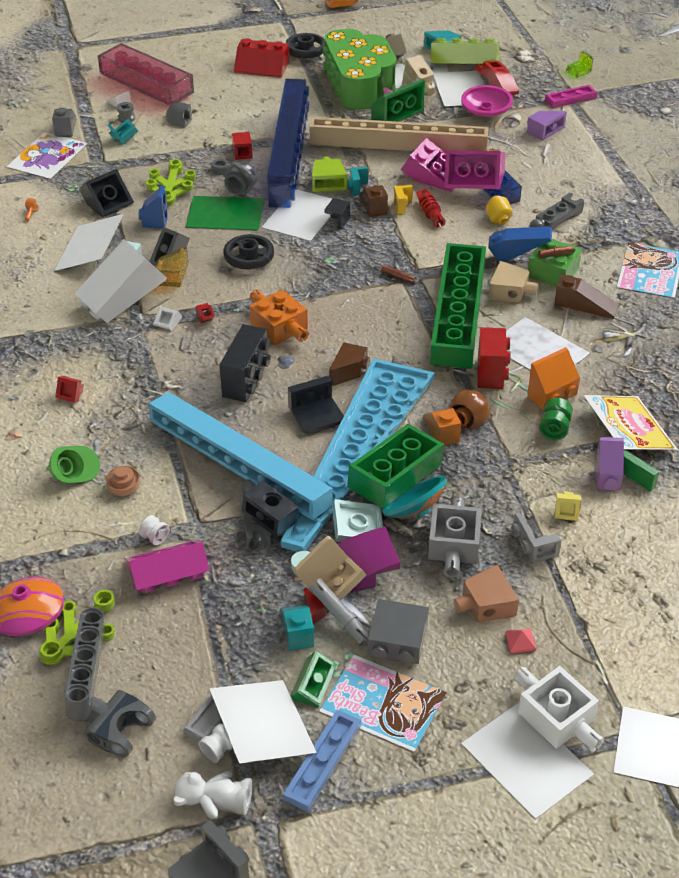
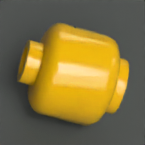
M494 196L489 199L486 205V212L490 221L500 225L509 222L513 215V209L507 198Z

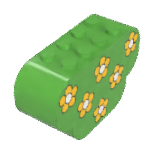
M354 29L333 30L325 35V46H323L325 61H323L324 72H327V78L331 82V87L334 88L335 96L339 98L344 107L354 110L371 108L373 102L384 95V87L395 91L396 56L384 37L375 34L363 35L360 31Z

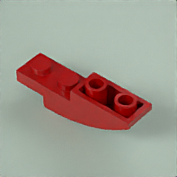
M483 61V64H475V71L479 72L481 76L488 78L489 85L503 88L511 95L519 94V89L513 76L500 61Z

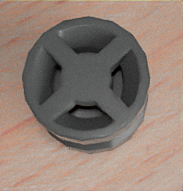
M122 102L117 105L118 120L123 123L127 119L131 122L135 120V114L133 113L134 105L132 103Z

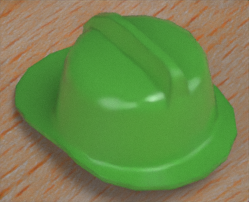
M63 446L53 451L46 471H50V474L57 481L65 483L87 482L97 476L100 470V461L97 454L86 446Z

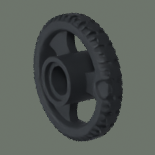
M299 33L289 37L285 43L289 44V55L296 58L309 59L323 54L325 39L314 33ZM314 42L320 44L321 46L314 47Z
M246 234L230 239L224 246L223 253L226 262L238 269L251 270L261 268L270 263L274 257V246L270 240L263 236ZM238 246L239 254L233 256L231 251Z

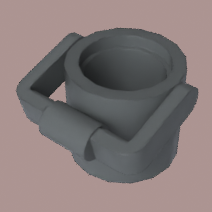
M234 162L223 175L226 188L235 195H242L243 193L246 195L257 182L254 170L245 163Z

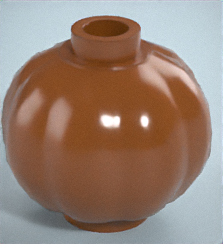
M476 390L459 391L449 405V409L453 408L461 421V427L467 425L474 418V422L466 427L467 429L480 428L490 416L487 399Z

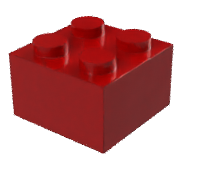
M480 327L477 388L503 389L504 380L508 381L509 368H506V366L510 364L511 351H507L510 350V337H506V328Z

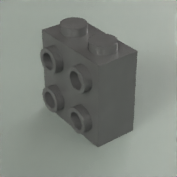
M378 599L368 636L367 655L381 659L398 660L403 663L419 664L428 625L429 607Z

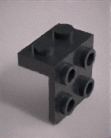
M329 375L288 387V407L304 433L309 434L341 423L344 415L332 398V380Z

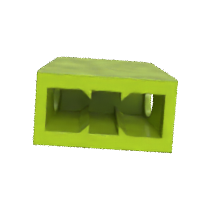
M324 156L321 160L314 161L312 192L347 190V172L340 159H331L328 156Z

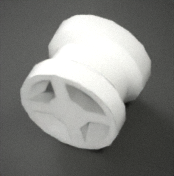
M151 515L142 522L139 528V535L145 539L149 538L152 544L158 546L168 537L170 527L165 522H159L157 517Z

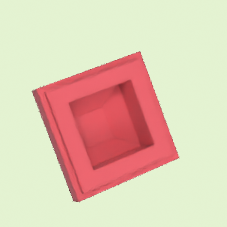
M531 628L505 631L510 654L536 651Z

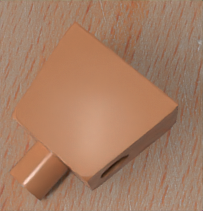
M498 565L466 579L463 584V596L454 599V606L458 613L470 610L478 622L517 616L519 599Z

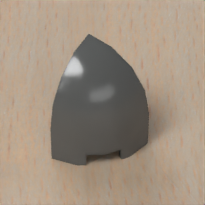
M175 102L170 105L166 112V121L177 127L186 128L192 120L191 104Z

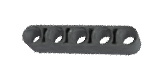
M94 607L87 608L80 614L65 689L66 716L72 721L87 719L91 713L104 640V613L102 610Z

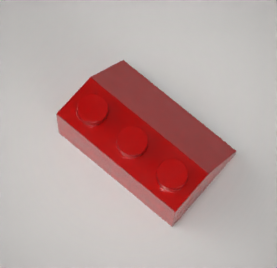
M249 38L241 39L237 46L234 73L282 78L289 63V44L281 41L268 42L266 40L258 41Z

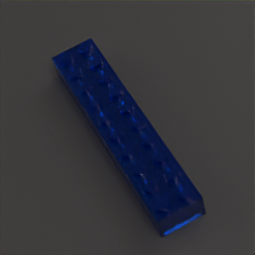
M285 79L267 174L269 207L291 208L292 201H295L301 164L300 159H302L305 130L307 128L310 102L308 101L309 86H306V79Z

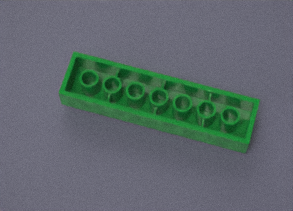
M446 244L431 342L430 365L470 369L473 367L486 246Z

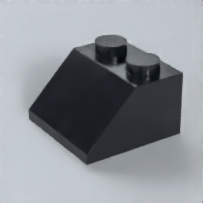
M117 169L86 181L79 188L87 205L101 217L134 203Z

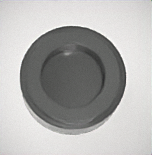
M217 159L211 163V170L214 174L222 175L229 169V162L227 160Z

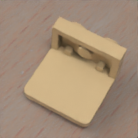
M330 536L325 537L294 568V573L308 588L313 583L317 586L316 580L321 578L340 601L367 575L345 554Z

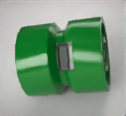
M551 398L545 403L539 424L540 433L544 437L551 440H560L568 434L573 407L567 400Z

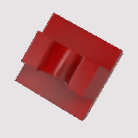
M59 376L55 398L73 403L79 402V396L83 393L84 384H81V380Z

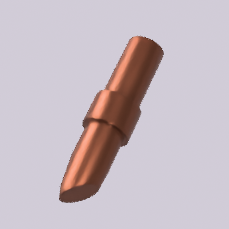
M571 246L539 250L538 257H560L561 255L574 253L575 249Z
M382 265L380 270L382 273L393 276L395 279L415 284L412 275L404 273L402 270Z

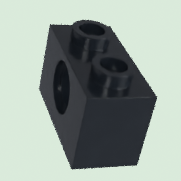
M262 481L243 494L241 512L277 538L296 524L299 506L279 493L274 487Z

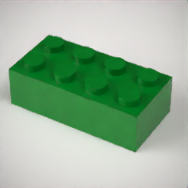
M406 424L349 465L347 487L384 509L441 466L444 444L410 424Z

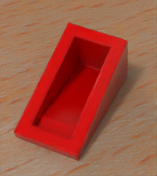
M305 587L304 601L310 609L314 625L326 616V607Z

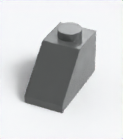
M63 107L54 109L52 120L55 137L73 136L76 123V115L73 110Z
M163 227L149 262L156 267L167 270L183 257L190 238Z

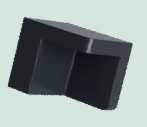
M333 198L324 209V213L329 214L330 218L338 219V229H342L350 219V202Z

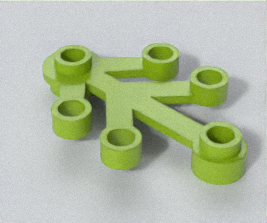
M172 159L168 164V180L160 175V170L157 168L149 170L150 179L146 180V188L153 192L159 188L157 182L165 186L167 207L175 203L177 196L194 189L192 182L196 180V172L194 170H187L184 177L176 180L177 175L183 173V164L179 159Z
M100 590L94 595L95 605L93 607L102 610L103 613L110 612L115 606L114 594L110 590ZM74 601L64 602L62 615L64 616L65 634L58 641L56 633L60 630V625L57 618L50 624L54 625L53 627L47 626L44 628L46 642L41 645L39 650L40 660L44 664L55 665L61 662L64 657L72 656L74 645H68L75 641L79 620L75 623L74 616L77 614V607ZM106 623L104 624V632H111L104 633L103 641H110L115 637V630L112 624Z

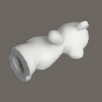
M225 771L205 782L197 772L185 773L178 779L175 785L174 805L191 806L200 803L206 815L211 819L218 817L217 809L246 815L251 802L252 780L251 778H245L241 782H232V773Z

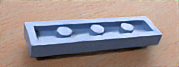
M338 709L335 711L314 745L317 753L308 754L283 793V801L309 812L360 729V719Z

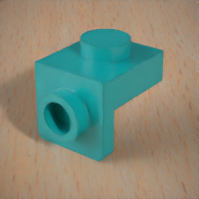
M129 119L116 129L110 123L107 125L111 130L109 132L111 137L115 141L118 139L122 145L139 132Z
M368 167L350 168V178H347L348 189L352 190L353 196H358L360 185L368 184Z

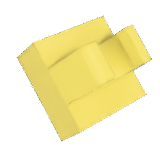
M565 491L563 494L557 493L554 519L578 521L581 495H574L573 492Z

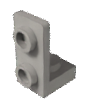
M515 513L514 523L511 524L512 532L520 540L522 551L525 555H528L531 562L535 563L558 557L562 541L558 533L535 539L521 513Z

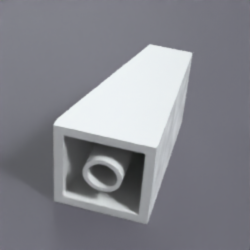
M123 239L75 294L81 299L79 303L86 310L91 309L89 313L95 319L99 320L101 318L108 323L163 283L167 277Z

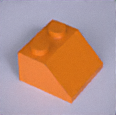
M566 347L531 363L527 396L541 409H544L545 403L551 398L566 400L578 394L580 377L570 352Z

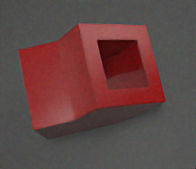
M204 303L196 306V316L200 323L214 319L215 315L211 305Z

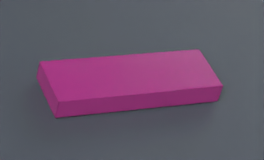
M590 85L546 94L545 101L552 108L595 99L598 92Z

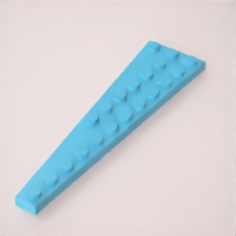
M373 358L314 475L316 479L333 488L332 504L334 499L344 500L351 491L347 487L349 465L394 434L434 380L435 372ZM332 507L313 520L298 512L296 524L286 530L281 540V547L297 552L306 551L332 517Z

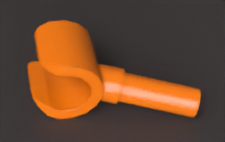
M27 198L25 201V208L28 209L25 217L26 221L30 220L33 211L39 209L35 199Z

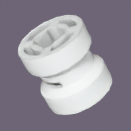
M221 723L212 730L210 736H205L198 742L202 753L213 763H217L222 759L226 750L233 748L224 724Z

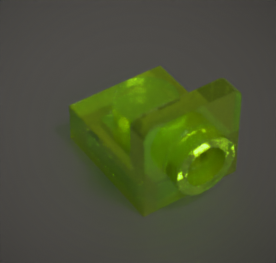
M582 51L580 52L579 61L567 65L566 72L576 78L591 73L594 58Z

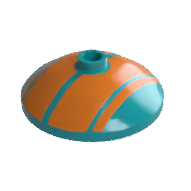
M436 476L416 484L386 508H382L383 514L392 518H408L415 515L420 518L431 511L430 507L440 499L447 484L445 476Z

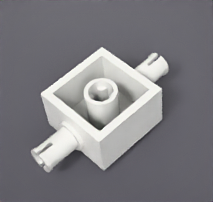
M561 666L541 680L532 675L526 667H522L521 670L519 669L513 678L514 681L518 682L526 690L520 696L518 713L556 749L575 736L592 752L602 745L604 738L589 726L596 718L599 700Z

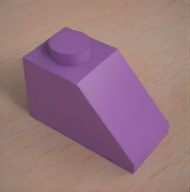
M536 112L528 117L526 133L543 141L565 128L567 112Z
M600 437L594 467L597 490L621 489L624 473V438Z

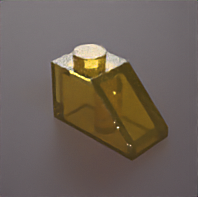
M182 247L160 257L158 265L154 267L167 279L159 286H182L189 263L187 247Z

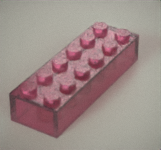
M123 43L97 56L100 74L169 106L194 93L193 74Z

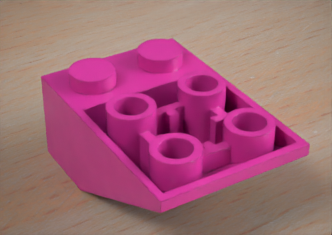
M426 138L410 155L401 170L414 181L449 192L454 190V188H444L446 153Z

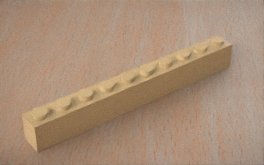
M311 117L309 137L310 145L385 149L389 151L403 150L408 152L415 151L427 138L444 153H446V150L487 151L488 127Z

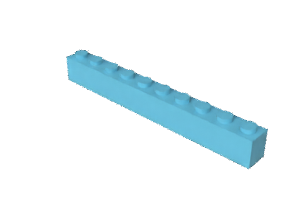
M170 392L149 403L150 421L244 479H250L256 485L262 481L266 482L286 498L292 500L299 506L298 512L313 520L332 507V487Z

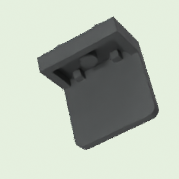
M209 820L201 826L203 842L168 869L169 878H249V857L242 847H235L229 834L222 826L217 827Z

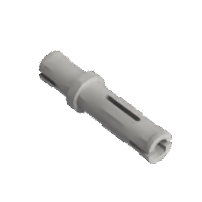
M321 578L316 580L317 586L313 583L309 590L339 621L340 627L343 630L346 629L359 646L364 644L363 637L368 640L369 632L359 622L357 615L348 610Z

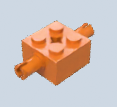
M258 289L251 292L249 298L254 302L249 305L251 325L267 329V338L270 339L271 343L277 345L293 336L299 342L307 340L309 336L307 331L308 310L283 289L268 297Z

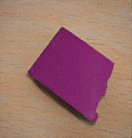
M386 526L358 534L338 543V546L367 574L351 592L376 587V574L400 569V560Z

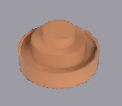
M130 466L115 467L107 473L105 478L107 490L116 496H126L134 493L141 483L139 472Z

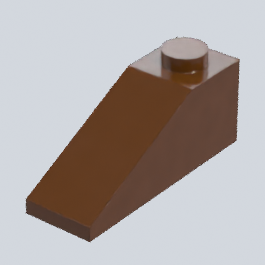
M562 274L556 287L554 305L614 319L619 304L583 279Z

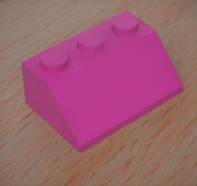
M446 150L444 188L500 189L505 173L506 153L503 151Z
M198 540L125 558L134 589H141V593L156 590L155 585L165 583L166 587L179 584L181 578L188 576L190 580L204 577V572L210 571L203 542Z

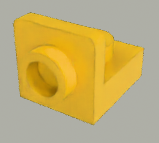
M412 185L394 186V205L397 214H405V206H408V203L413 200Z

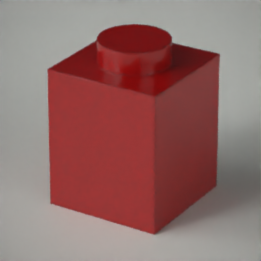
M249 132L232 133V148L235 160L253 158L252 141Z

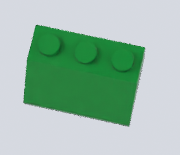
M422 79L383 95L371 104V119L375 121L399 122L423 112L425 80Z

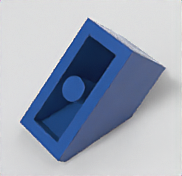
M165 186L159 187L144 201L142 208L139 209L138 216L139 220H142L143 228L162 229L166 227L168 210Z

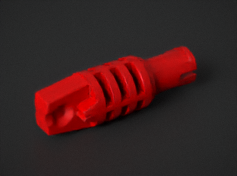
M427 189L417 191L419 205L426 217L432 220L436 228H440V225L441 227L444 226L446 220L443 218L441 208L434 196Z

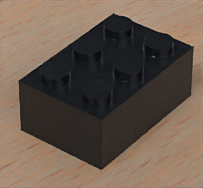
M242 324L219 364L223 398L247 403L250 395L254 394L258 381H261L265 367L269 366L271 356L268 354L270 339L267 338V329Z

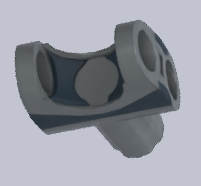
M118 690L107 703L93 697L91 713L85 719L90 724L85 729L84 736L90 743L106 752L127 757L133 750V747L122 736L121 731L130 725L151 726L155 722L156 716L152 709L141 700L122 690Z

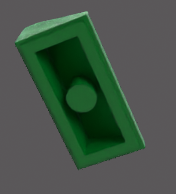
M314 651L307 657L290 695L291 699L319 707L337 664L319 652Z

